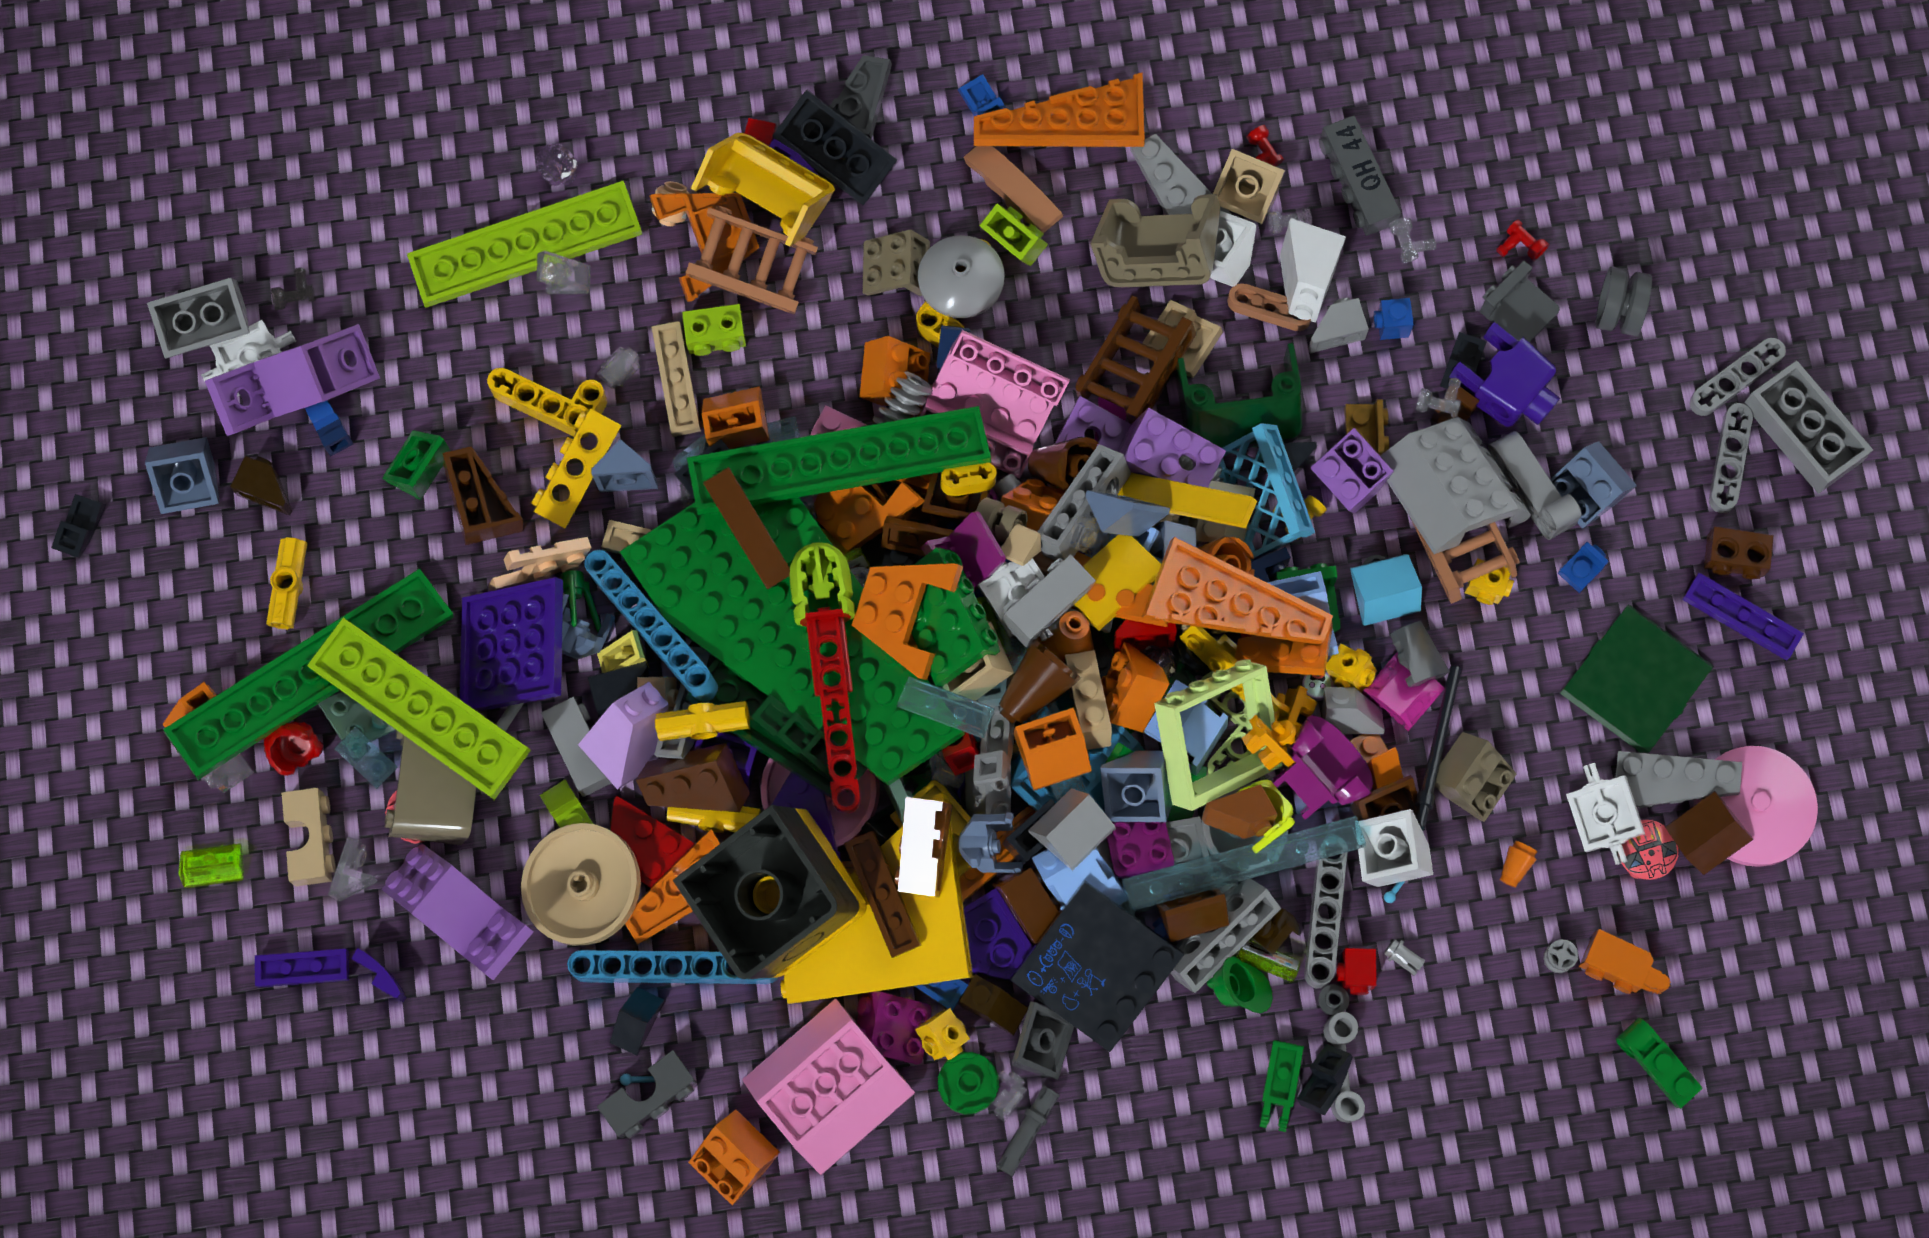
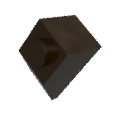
M245 456L230 488L239 497L290 516L292 508L279 475L272 467V463L259 456H256L255 459Z
M976 974L973 976L960 1000L961 1007L1013 1036L1028 1011L1025 1005L1007 992Z

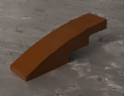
M727 467L703 482L704 486L765 587L769 589L789 577L790 568L730 468Z

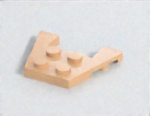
M588 537L556 542L554 544L555 547L542 550L541 545L529 548L530 552L520 554L519 549L509 551L504 558L507 571L523 567V569L492 578L488 585L490 591L540 581L559 572L563 573L579 569V565L585 560L586 555L591 549Z

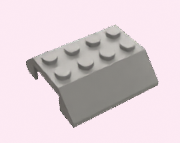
M1459 417L1409 433L1381 455V458L1394 471L1387 480L1388 484L1433 554L1459 546L1462 538L1468 531L1508 517L1510 519L1506 526L1510 528L1525 522L1531 516L1526 506L1521 503L1520 497L1510 492L1512 489L1511 484L1507 481V478L1491 457L1489 451L1480 446L1482 441L1476 435L1477 433L1471 424Z

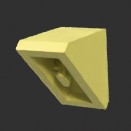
M637 630L630 631L597 653L602 673L644 661L648 665L644 647Z

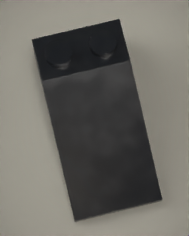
M808 89L772 135L779 142L797 152L809 165L862 205L866 203L897 161L895 157Z

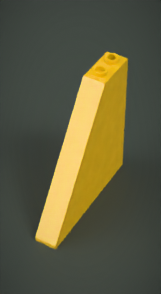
M938 793L930 799L949 804L948 795L945 793ZM951 820L940 897L900 892L922 946L891 958L857 873L854 871L850 877L866 902L865 914L784 975V980H781L780 986L782 997L787 998V1004H795L973 978ZM903 826L881 846L894 880L896 869L900 866L901 854L899 853V845L903 835Z

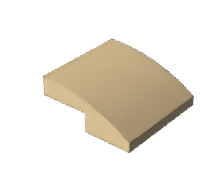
M1170 300L1158 321L1172 327L1178 325L1182 317L1193 321L1196 336L1183 358L1187 376L1194 378L1223 331L1220 326L1198 317L1195 310ZM1150 330L1143 344L1156 350L1164 349L1168 342V337Z

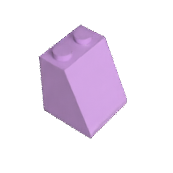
M650 682L613 702L578 744L617 790L637 778L648 761L657 759L654 755L658 743L655 718L656 714L667 712L669 704Z

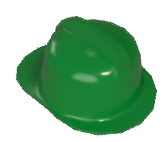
M1236 957L1226 958L1223 966L1207 981V986L1214 990L1219 1002L1225 1006H1241L1259 1014L1266 1012L1271 1007L1273 999L1272 989L1267 978L1257 968Z

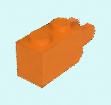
M1601 929L1592 934L1579 967L1586 970L1585 974L1600 981L1603 978L1614 983V988L1627 994H1631V992L1636 993L1643 989L1657 995L1667 990L1671 983L1668 976L1651 967L1654 960L1650 952Z

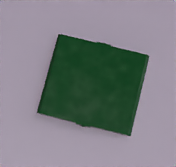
M1628 604L1604 637L1591 647L1587 659L1560 694L1637 751L1649 754L1673 720H1676L1683 713L1684 708L1687 706L1686 703L1714 666Z

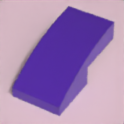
M357 948L351 959L377 974L371 984L404 1002L406 995L392 974L370 955Z

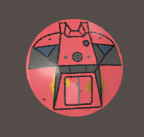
M1641 820L1645 834L1631 838L1622 844L1628 862L1622 863V865L1633 878L1658 879L1668 874L1675 866L1678 858V846L1663 824L1653 820Z

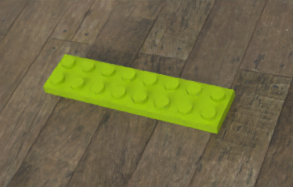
M623 180L407 253V257L423 304L427 308L642 235V230Z
M344 617L307 665L494 800L531 751L527 746Z

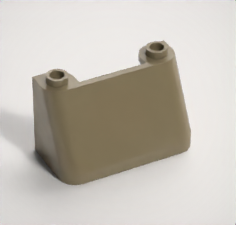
M1217 194L1200 195L1194 198L1191 205L1193 214L1141 216L1138 206L1128 199H1110L1090 243L1103 280L1113 287L1197 285L1209 281L1214 266L1220 218V203Z
M396 730V739H401V745L403 746L396 802L392 810L387 809L385 817V827L389 828V837L462 845L469 838L471 832L476 786Z

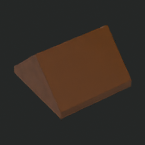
M942 472L933 473L922 512L964 520L970 513L976 511L979 503L984 498H989L990 490L961 496H950L941 489ZM978 474L982 476V479L988 478L985 477L984 474ZM950 479L953 481L954 484L959 483L956 482L955 479Z
M1411 775L1372 791L1371 794L1362 799L1354 801L1350 808L1356 820L1362 821L1409 809L1413 810L1414 815H1416L1417 807L1415 806L1417 791L1413 777Z
M1713 791L1665 826L1685 858L1703 875L1753 840L1752 836L1716 791Z
M1215 886L1156 903L1170 943L1229 925L1225 894Z

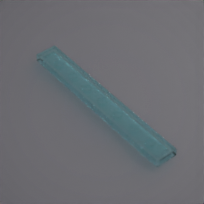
M1353 816L1280 836L1257 854L1252 850V847L1256 844L1254 843L1123 879L1122 884L1130 909L1133 911L1364 848L1366 841L1357 817Z

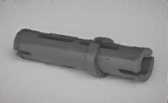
M1044 1085L1042 1086L1030 1109L1027 1108L1024 1112L1026 1116L996 1165L997 1168L1012 1177L1014 1176L1018 1165L1024 1158L1040 1128L1048 1122L1046 1118L1060 1097L1058 1093Z

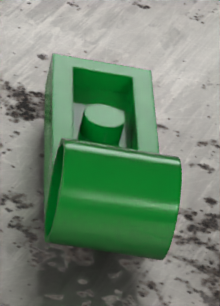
M1637 1018L1616 1037V1042L1628 1056L1637 1060L1676 1108L1681 1109L1703 1089L1667 1044L1643 1019Z

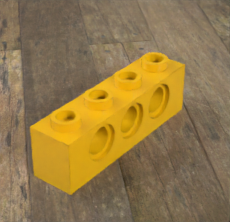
M589 408L587 413L581 411L574 424V427L578 428L573 439L570 437L566 438L559 451L564 456L559 465L553 462L545 477L550 480L546 489L542 490L539 488L531 504L536 506L533 512L566 528L593 479L591 469L607 453L622 425ZM592 433L596 436L597 444L595 448L586 450L581 446L580 439L583 434ZM573 458L579 459L583 464L582 472L576 476L570 475L566 469L567 462ZM558 484L567 486L569 490V496L564 501H556L552 496V490Z

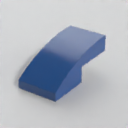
M983 74L958 89V92L974 116L1006 108L1001 98L996 97Z

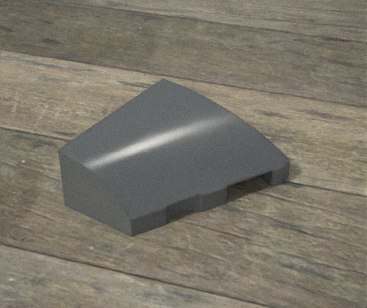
M1421 621L1404 626L1390 634L1393 644L1397 649L1400 664L1410 670L1411 676L1405 679L1408 687L1420 686L1428 680L1442 678L1450 673Z

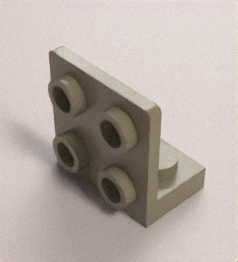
M911 229L864 241L863 294L869 296L904 287L916 295L922 296L918 285V269L924 254L930 248V241Z

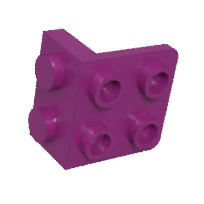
M978 511L970 513L949 536L927 541L921 547L925 556L936 547L954 551L962 561L966 577L974 586L973 592L978 589V584L988 579L1006 560L1005 554Z
M1112 822L1116 829L1106 838L1114 875L1117 878L1166 871L1174 867L1175 861L1166 822Z
M884 992L863 993L857 1006L858 1027L885 1058L913 1065L921 1064L924 1049L922 1040L915 1029L931 1017V1006Z

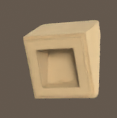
M1016 524L1001 547L1006 559L1024 566L1041 552V535L1032 529Z

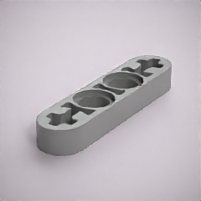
M1776 338L1765 339L1699 387L1690 399L1692 411L1700 416L1711 414L1777 366L1786 353L1783 342ZM1774 348L1776 354L1770 355L1762 362L1760 358L1767 349L1772 350ZM1742 363H1752L1756 367V374H1745L1741 369ZM1723 378L1730 379L1734 384V390L1728 392L1722 390L1719 386V380ZM1713 391L1715 396L1708 405L1703 404L1701 406L1698 402L1700 398H1706Z
M1743 403L1731 405L1723 417L1709 494V504L1718 513L1730 512L1739 499L1753 421L1751 409ZM1736 412H1739L1743 420L1739 424L1738 430H1732L1736 423V418L1733 416ZM1726 439H1737L1741 444V449L1739 451L1729 450L1726 446ZM1723 465L1732 466L1736 471V476L1734 478L1724 477L1721 473V467ZM1724 486H1729L1726 491V499L1730 501L1725 505L1721 504V499L1717 497L1723 492Z

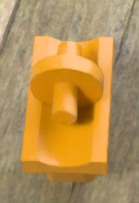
M1298 686L1297 689L1289 688L1286 695L1278 693L1276 697L1282 706L1274 713L1275 721H1290L1296 727L1295 736L1302 724L1297 722L1299 714L1306 717L1311 716L1317 705V701L1306 695L1308 689L1302 686Z
M1257 715L1249 720L1253 729L1241 739L1252 754H1255L1265 745L1267 746L1257 755L1269 771L1281 762L1288 768L1296 763L1287 753L1286 744L1292 745L1295 742L1294 736L1296 734V727L1290 721H1274L1271 725V730Z

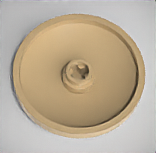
M578 823L561 827L542 839L526 862L521 881V895L525 911L534 926L541 933L555 941L572 946H585L601 942L620 930L636 907L641 886L639 865L629 845L620 836L604 827L589 823Z

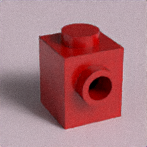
M1345 948L1343 950L1342 963H1337L1336 976L1337 981H1342V987L1345 990H1350V994L1367 995L1369 990H1373L1377 986L1376 949Z

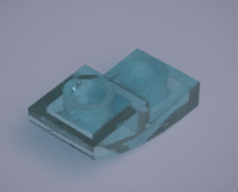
M356 727L334 748L376 789L398 768Z

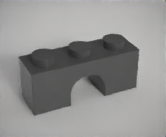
M673 1050L648 1068L656 1082L655 1091L649 1099L635 1101L631 1099L625 1089L621 1088L597 1106L619 1138L622 1139L627 1136L628 1139H631L644 1129L641 1124L652 1117L653 1120H656L669 1110L667 1107L669 1103L676 1098L680 1102L694 1092L692 1086L697 1082Z

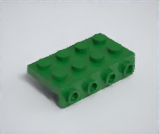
M936 547L914 565L955 563L962 566V561L954 551ZM963 569L955 592L930 584L926 585L911 632L918 649L935 654L929 672L935 686L943 687L985 655L995 656L1000 652L997 643L998 637L990 628L985 618L986 612L982 605L978 603L973 592L974 586L966 577Z

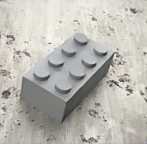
M1797 360L1753 391L1744 402L1751 409L1756 421L1818 494L1861 464L1873 451L1871 446Z

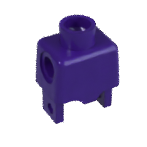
M1494 322L1483 337L1499 350L1490 361L1491 373L1489 377L1484 381L1459 362L1449 378L1479 400L1477 407L1503 426H1513L1523 414L1536 425H1539L1560 400L1559 396L1547 388V385L1556 374V367L1524 337L1518 341Z

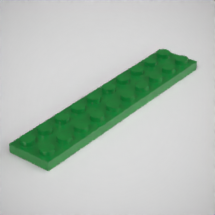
M979 406L692 456L687 457L697 515L720 512L703 482L727 467L730 468L753 506L943 472V470L948 468L991 463V455Z
M420 569L343 616L395 654H398L454 618L450 608ZM343 617L163 729L165 735L197 780L203 778L269 736L280 726L291 722L340 690L307 665Z

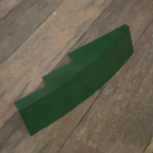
M770 694L750 717V720L830 782H833L829 775L824 732L816 730L796 712L794 714L791 713L788 708ZM830 738V741H831V743H832L833 745L839 746L836 742H834V741ZM844 760L838 761L834 766V772L839 776L848 775L852 769L851 764ZM856 760L857 775L855 779L859 780L867 768Z

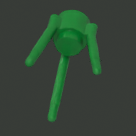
M570 570L561 573L560 579L563 580V593L569 595L571 626H577L576 599H580L583 593L596 630L599 632L601 628L600 620L590 593V584L584 581L583 572Z

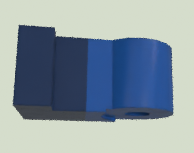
M328 400L305 407L330 457L353 445L339 416H337Z

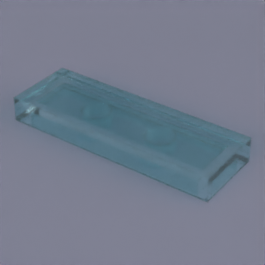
M908 677L897 704L899 708L983 739L995 712V708L912 677Z

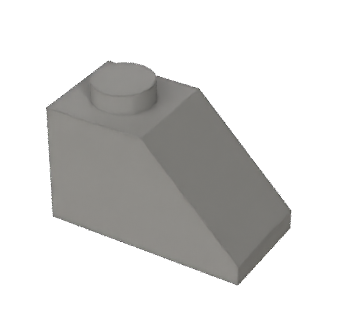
M1341 298L1330 305L1311 338L1308 348L1310 353L1366 339L1369 328L1359 298L1352 300L1350 298Z
M1324 687L1322 718L1333 724L1343 734H1384L1382 709L1355 687Z

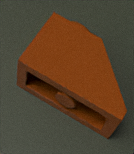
M1260 784L1206 803L1202 820L1206 825L1247 839L1255 835L1257 837L1264 836L1274 826L1278 813Z

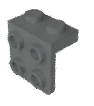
M1523 261L1517 268L1512 265L1502 276L1504 281L1498 287L1492 285L1482 297L1485 301L1480 313L1492 323L1498 324L1516 340L1520 341L1524 337L1530 343L1558 315L1560 307L1528 280L1532 267Z

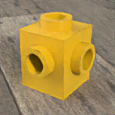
M1477 558L1473 566L1483 563L1485 560ZM1504 566L1468 581L1465 594L1477 597L1476 600L1483 604H1499L1503 596L1509 597L1514 580L1509 579L1510 573Z
M1340 643L1338 646L1339 654L1331 656L1327 662L1326 671L1337 687H1355L1362 693L1366 687L1372 684L1377 672L1371 661L1372 657L1360 648H1357L1355 651Z
M951 1008L936 1013L915 1029L922 1040L923 1049L934 1060L946 1057L947 1060L954 1058L963 1051L961 1046L970 1040L966 1033L965 1025L959 1018H956Z

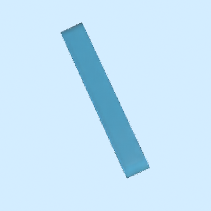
M595 550L589 553L584 561V566L597 586L637 630L692 696L702 702L711 700L717 694L718 684L705 664L608 553L603 550ZM705 680L702 684L697 685L700 681Z
M581 950L574 952L569 957L567 963L571 975L580 982L770 984L778 980V978L741 979L736 975H731L728 973L729 964L721 952ZM583 959L590 960L591 965L587 972L582 974L576 972V965L579 961ZM611 960H620V970L615 974L607 973V964ZM642 960H650L652 963L651 970L646 974L637 973V965ZM674 960L681 961L683 966L679 973L672 975L667 972L670 962ZM708 960L713 963V969L710 973L706 975L698 973V965L702 961Z

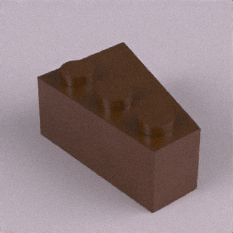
M472 446L444 452L443 466L465 545L523 532L522 517L507 500V496L503 490H500L493 480L491 473Z
M727 743L689 751L683 759L660 758L648 761L636 779L648 806L740 812L750 794Z
M1023 865L1020 873H1003L992 880L990 884L994 889H998L1007 903L1006 905L1034 947L1059 914L1058 911L1061 910V905L1053 894L1048 896L1043 888L1045 882L1038 869L1032 870L1031 867Z

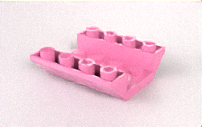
M962 330L952 344L932 385L933 392L927 396V401L919 416L979 406L991 455V464L995 468L1008 474H1014L1020 479L1028 463L1029 455L1033 451V445L1053 406L1058 405L1070 379Z
M836 998L742 1079L764 1112L793 1147L820 1175L825 1173L915 1094V1091L884 1058Z

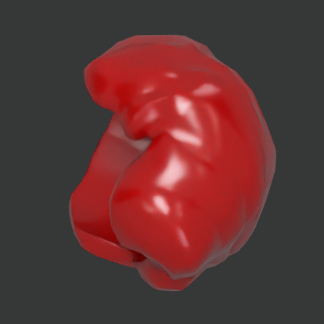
M294 721L286 723L264 738V752L269 764L278 774L285 776L294 774L297 767H305L310 760L319 757L324 748L323 743L319 741L313 728L305 722L299 723Z

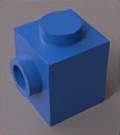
M1410 298L1381 300L1378 311H1374L1375 328H1379L1380 340L1409 338L1414 325Z

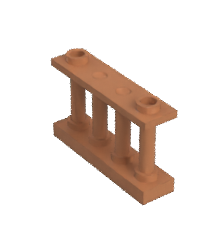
M716 206L715 210L708 208L707 216L713 218L714 222L700 260H697L696 264L689 262L685 273L686 276L794 315L799 302L794 300L795 295H793V291L806 254L816 255L818 247L813 246L814 241L804 237L790 246L796 248L782 290H778L776 294L766 290L768 285L765 283L779 244H785L788 236L731 216L732 211L721 206ZM727 223L742 230L728 269L724 270L723 274L712 270L713 265H711L724 225ZM752 233L769 240L755 280H751L749 284L740 281L738 273Z
M1495 522L1486 525L1489 531L1465 540L1459 546L1437 554H1433L1413 523L1451 604L1462 599L1460 588L1464 587L1463 584L1504 566L1507 567L1512 578L1517 576L1516 565L1520 563L1513 547L1507 548ZM1491 542L1495 543L1500 553L1495 558L1459 573L1457 570L1452 572L1448 565L1452 563L1451 559Z

